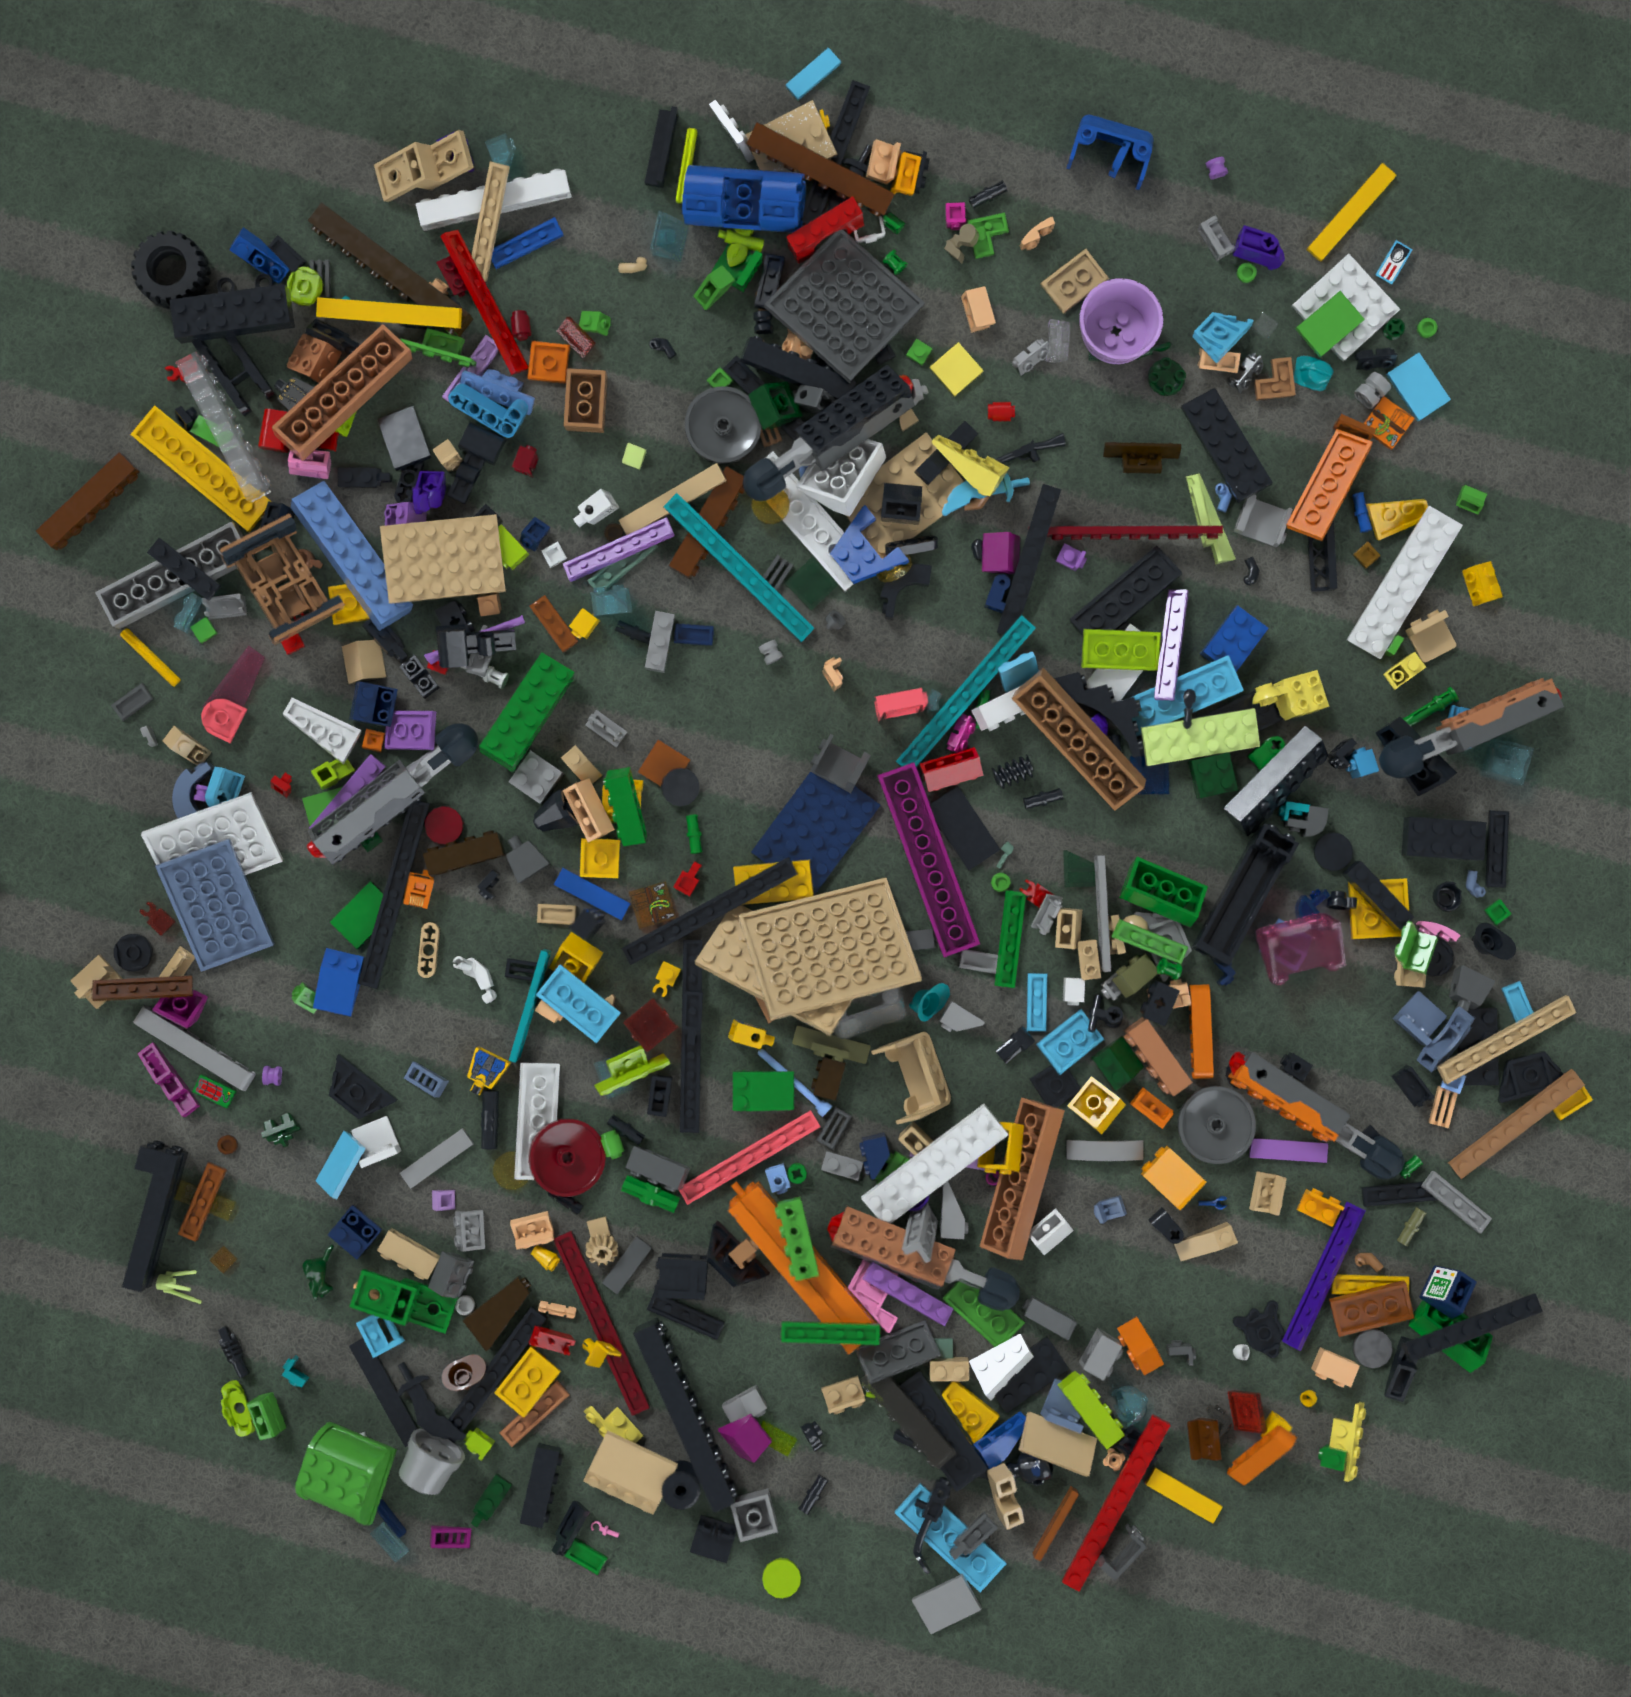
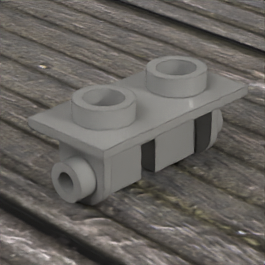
M1037 339L1027 347L1030 354L1022 351L1013 358L1011 363L1015 368L1018 367L1021 376L1025 372H1029L1039 361L1046 359L1049 353H1051L1047 341Z
M598 710L590 715L589 721L586 723L587 727L615 747L619 745L627 734V731Z
M1046 894L1031 927L1040 929L1039 932L1043 935L1049 933L1054 922L1052 919L1056 918L1060 908H1062L1063 898Z

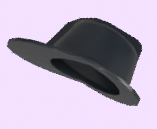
M1481 923L1476 927L1475 935L1471 940L1474 942L1478 952L1484 955L1491 954L1501 960L1513 958L1516 954V946L1512 938L1489 923Z

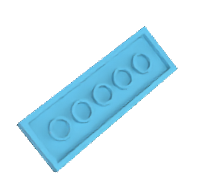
M1229 655L1177 677L1174 701L1155 700V687L1133 696L1135 701H1140L1142 711L1138 712V717L1132 718L1133 721H1137L1139 732H1136V736L1142 735L1141 727L1169 723L1184 717V708L1186 706L1183 696L1187 689H1192L1196 693V700L1191 707L1193 712L1244 691Z
M922 1483L895 1510V1514L917 1534L924 1518L921 1514L923 1509L914 1506L915 1501L918 1498L927 1502L931 1493ZM944 1505L941 1517L938 1518L936 1523L931 1522L924 1541L960 1574L963 1573L965 1579L981 1592L1006 1565V1561L985 1542H982L971 1554L968 1553L965 1556L962 1553L955 1560L949 1551L955 1546L953 1542L956 1537L968 1526Z

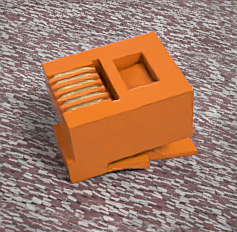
M423 869L422 874L409 873L403 904L428 908L434 884V877L429 876L428 870Z

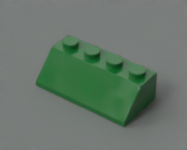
M1422 1301L1414 1311V1318L1410 1320L1409 1326L1422 1336L1469 1317L1462 1313L1451 1319L1425 1301ZM1486 1333L1442 1350V1352L1471 1373L1485 1364L1493 1336L1490 1333Z

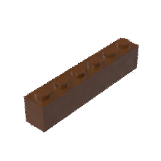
M119 452L48 518L36 532L51 548L55 550L63 549L72 536H76L82 531V526L96 518L95 514L99 510H104L110 505L109 501L114 496L118 497L124 491L123 488L128 483L131 484L136 481L140 471L125 455Z
M727 466L723 471L727 481L713 488L699 513L716 532H718L720 527L726 525L729 519L727 514L730 510L734 511L738 504L737 497L745 492L743 488L744 476ZM688 532L670 562L669 567L690 579L691 576L695 577L700 569L698 564L701 559L705 560L709 552Z

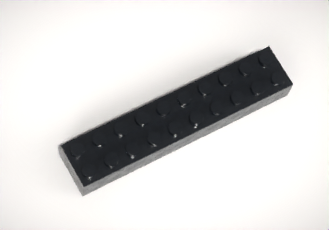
M656 1317L637 1326L633 1335L711 1508L715 1513L735 1504L736 1496H738V1487L734 1479L730 1480L728 1464L726 1462L723 1463L721 1460V1449L718 1444L715 1445L713 1442L714 1434L711 1427H707L705 1424L706 1416L702 1409L699 1410L697 1407L698 1398L695 1392H691L689 1389L690 1381L687 1374H683L681 1371V1360L678 1356H674V1345L671 1339H667L665 1336V1325L663 1321L659 1322Z

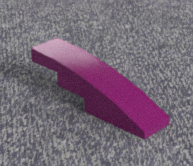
M154 1042L137 1053L154 1082L160 1085L168 1100L174 1103L182 1117H187L200 1107L188 1086Z

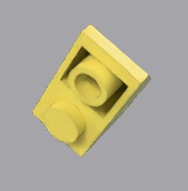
M1413 652L1393 665L1383 675L1395 690L1425 669L1426 666L1416 652Z

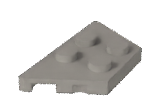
M1134 913V915L1141 916L1147 921L1149 931L1188 946L1184 958L1192 951L1180 923L1156 913ZM1150 952L1157 968L1158 963L1163 957ZM1168 960V962H1171V963H1173V964H1177L1176 962H1173V961H1171V960ZM1165 974L1160 975L1162 982L1166 981L1169 977Z

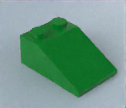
M794 1071L733 1072V1111L794 1110Z

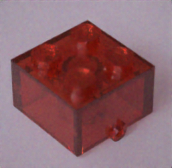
M655 997L623 1022L633 1034L631 1035L632 1038L638 1041L646 1052L650 1051L678 1028V1025Z

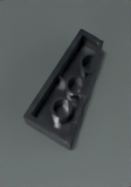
M1401 717L1387 723L1375 732L1384 747L1391 741L1403 736H1409L1414 741L1422 738ZM1437 754L1423 760V769L1406 777V780L1416 795L1420 796L1447 782L1457 772Z

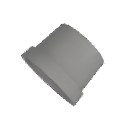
M417 1429L411 1434L408 1442V1451L400 1467L399 1476L409 1487L418 1492L429 1495L439 1494L453 1471H456L464 1461V1452L456 1442L452 1443L448 1439L432 1436L424 1429Z

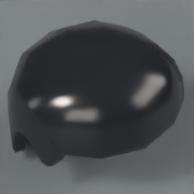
M1446 881L1435 888L1432 898L1440 910L1445 912L1453 911L1459 907L1462 901V891L1456 886L1455 882Z

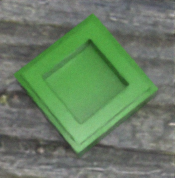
M720 367L707 379V382L713 388L720 386L729 387L734 382Z
M208 617L203 618L190 627L201 644L218 634Z
M1399 635L1395 636L1384 654L1389 657L1395 655L1404 638Z

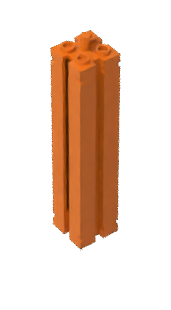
M737 1181L731 1185L737 1195L730 1200L729 1213L821 1322L878 1324L848 1290V1286L814 1246L813 1250L819 1276L796 1281L795 1276L791 1277L789 1265L792 1263L790 1257H786L784 1249L787 1242L786 1238L781 1237L779 1228L783 1225L781 1219H777L775 1212L778 1203L759 1181L756 1184L751 1182L745 1190ZM861 1344L840 1345L850 1354Z

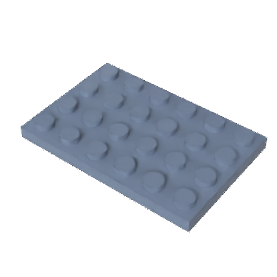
M230 838L155 866L201 972L275 944Z

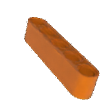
M1209 984L1189 985L1188 990L1190 991L1191 1005H1189V1010H1191L1189 1021L1190 1030H1192L1190 1044L1191 1049H1193V1053H1191V1068L1194 1070L1192 1078L1212 1079L1214 1069Z
M1277 1425L1232 1462L1233 1466L1228 1468L1227 1475L1243 1486L1288 1452L1294 1445L1296 1436L1281 1425Z

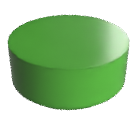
M1243 263L1237 270V277L1243 283L1253 281L1257 274L1256 267L1251 263Z
M1424 318L1417 325V332L1423 338H1430L1437 331V323L1431 318Z
M997 873L991 879V886L997 892H1004L1010 887V878L1004 873Z

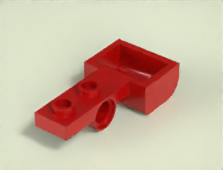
M264 410L258 443L260 449L283 453L289 452V448L274 435L272 426L287 413L286 411ZM334 432L318 449L336 451L339 433Z

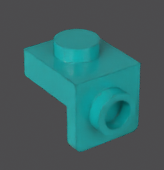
M294 1356L292 1359L288 1358L283 1366L285 1371L282 1376L287 1378L291 1385L302 1388L308 1381L309 1376L294 1368L299 1358L298 1356Z

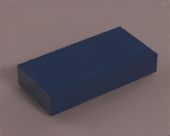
M675 624L674 643L713 646L714 626Z

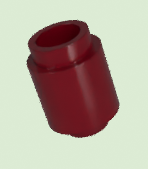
M524 310L514 311L510 318L512 336L519 341L527 340L531 336L530 317Z

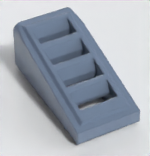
M414 1061L404 1079L433 1097H440L449 1082L447 1079ZM416 1070H420L417 1077L413 1079L412 1077ZM425 1073L426 1076L424 1077L422 1083L419 1082L422 1075ZM430 1077H431V1078H433V1079H432V1081H431V1083H430V1085H429V1087H428V1086H426V1084L428 1083V1081H429V1079H430Z

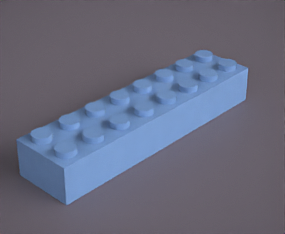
M325 481L291 499V509L379 631L411 612L412 602L389 604L384 563Z

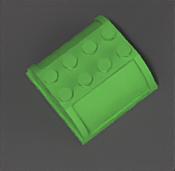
M327 1422L315 1434L308 1445L295 1485L296 1494L304 1500H312L354 1518L360 1524L371 1525L373 1524L397 1449L335 1423Z

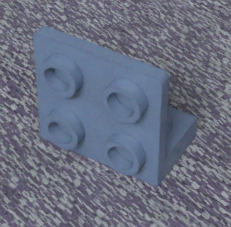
M1417 991L1393 1017V1020L1418 1043L1428 1046L1432 1041L1429 1036L1447 1016L1420 991Z
M1055 1378L1040 1414L1049 1422L1081 1434L1084 1427L1079 1422L1081 1416L1057 1386L1062 1380Z

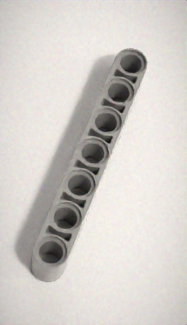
M143 1005L133 1021L134 1024L243 1091L247 1090L256 1075L254 1071H248L249 1068L238 1061H232L230 1056L221 1051H216V1048L209 1043L200 1041L199 1037L188 1030L187 1032L184 1031V1028L173 1021L169 1022L167 1018L153 1012L149 1006Z

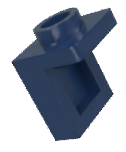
M1214 962L1225 974L1216 983L1221 986L1231 983L1234 980L1233 976L1236 974L1231 967L1232 963L1230 966L1223 967Z

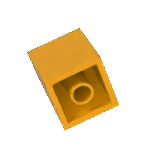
M1168 1146L1165 1148L1161 1147L1155 1153L1156 1158L1152 1162L1148 1161L1144 1164L1141 1175L1176 1208L1181 1210L1205 1185L1206 1181Z

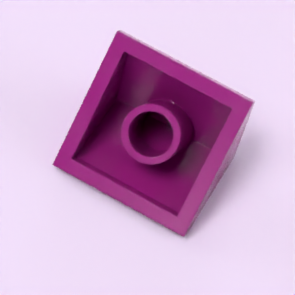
M1011 532L984 533L982 572L1015 574L1020 557V536Z
M193 989V996L160 998L153 1008V1012L187 1029L198 1021L208 997Z
M752 1414L718 1429V1432L740 1458L753 1463L772 1442V1439Z

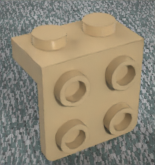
M1437 609L1427 614L1428 619L1422 621L1420 618L1410 623L1411 627L1405 630L1423 663L1456 647V642L1444 621L1445 618L1449 617L1446 610L1439 613Z

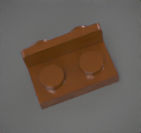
M1197 1418L1188 1421L1191 1460L1201 1458L1214 1461L1220 1460L1221 1449L1218 1420Z

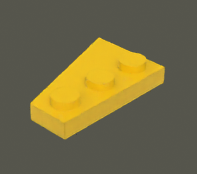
M1417 499L1366 504L1375 538L1381 540L1416 525L1428 507L1427 501Z
M951 1381L942 1392L943 1398L954 1415L958 1417L962 1427L968 1432L973 1443L981 1439L999 1418V1414L958 1381Z

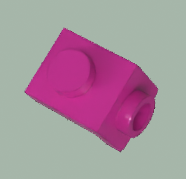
M965 202L946 203V228L960 230L966 224Z

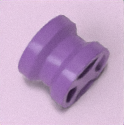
M1217 157L1206 163V167L1210 171V179H1216L1228 174V169L1224 166V157Z
M196 784L197 793L193 799L206 802L205 794L208 786Z
M264 1066L262 1073L263 1085L273 1083L275 1086H280L282 1067L271 1068L270 1066Z

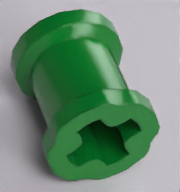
M894 249L886 255L882 262L884 264L887 263L894 271V274L898 275L908 263L906 261L903 262Z
M1162 958L1157 965L1156 971L1159 975L1165 974L1170 976L1172 980H1177L1181 975L1182 965L1179 963L1173 964L1168 962L1166 958Z

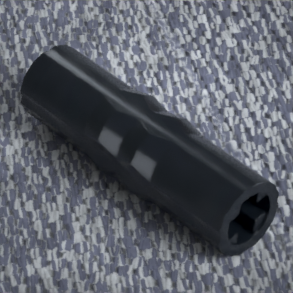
M483 1090L481 1149L493 1150L498 1148L499 1091Z

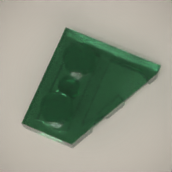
M1063 850L1064 887L1096 886L1094 863L1067 850Z

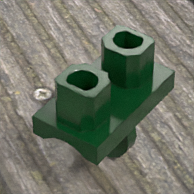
M290 1113L281 1116L282 1125L277 1126L275 1120L264 1122V1132H261L262 1138H266L268 1142L273 1141L275 1145L281 1143L284 1148L288 1147V1140L294 1138L292 1133L301 1130L300 1124L295 1121Z

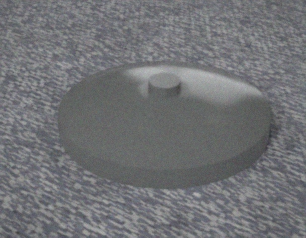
M720 386L705 390L691 402L685 417V433L690 446L699 456L713 463L730 464L745 458L752 452L760 437L761 424L748 395L732 387Z
M1209 1086L1194 1092L1186 1099L1180 1109L1177 1126L1181 1142L1193 1156L1207 1163L1223 1164L1236 1160L1248 1150L1255 1136L1256 1120L1252 1107L1241 1094L1227 1087Z

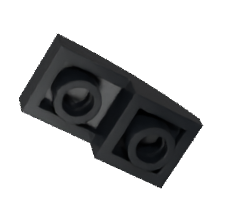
M415 655L399 666L424 699L440 688Z

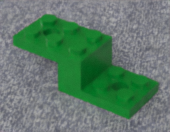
M362 1269L349 1307L403 1326L408 1322H412L446 1334L458 1297H442L428 1288L429 1285L405 1277L398 1281ZM372 1289L379 1291L380 1297L378 1299L371 1298L370 1291ZM429 1305H438L439 1312L436 1314L431 1313Z

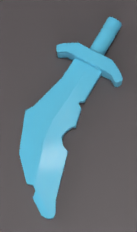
M1006 473L992 495L1005 493L1006 501L1010 502L1013 496V488L1030 485L1029 478L1011 481L1009 474ZM966 480L952 490L947 498L948 503L944 504L942 515L947 516L951 512L969 504L972 498L982 499L987 496L978 493L977 489Z

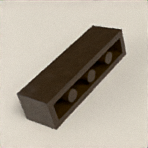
M494 830L484 832L483 836L479 838L470 836L464 838L465 842L457 843V841L447 843L446 847L439 849V846L427 849L428 852L423 853L429 876H437L506 856L500 833H494Z

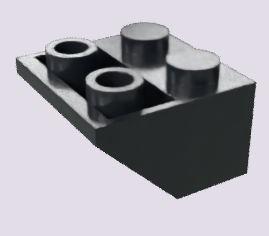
M884 483L880 521L919 525L923 486Z

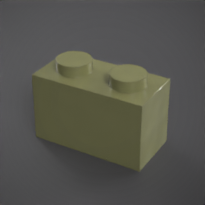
M1147 954L1140 957L1135 955L1128 961L1129 965L1127 967L1124 965L1116 971L1117 975L1112 981L1125 998L1135 994L1157 975V968Z

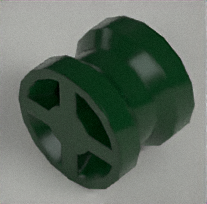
M1398 318L1389 320L1383 327V335L1388 340L1398 339L1405 331L1404 322Z

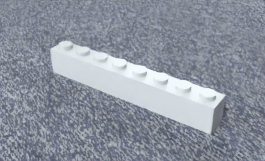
M554 169L547 174L536 173L530 178L524 179L519 177L515 178L512 182H508L506 184L501 213L571 198L565 170ZM479 186L476 190L472 191L461 190L451 196L444 194L433 200L427 198L421 200L420 203H416L423 231L479 219L485 186Z

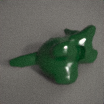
M330 1245L326 1249L323 1257L312 1260L307 1259L302 1265L306 1279L310 1280L309 1287L314 1301L318 1300V1296L323 1298L329 1291L333 1290L332 1286L325 1282L327 1262L334 1245Z

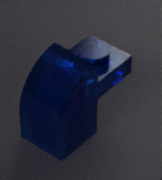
M1316 889L1309 895L1310 899L1306 895H1301L1297 900L1295 916L1305 931L1312 930L1325 920L1316 909V906L1330 896L1326 889Z

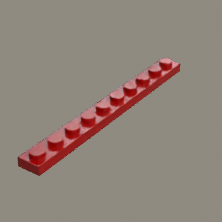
M1152 1414L1062 1579V1583L1080 1592L1170 1428L1169 1422Z

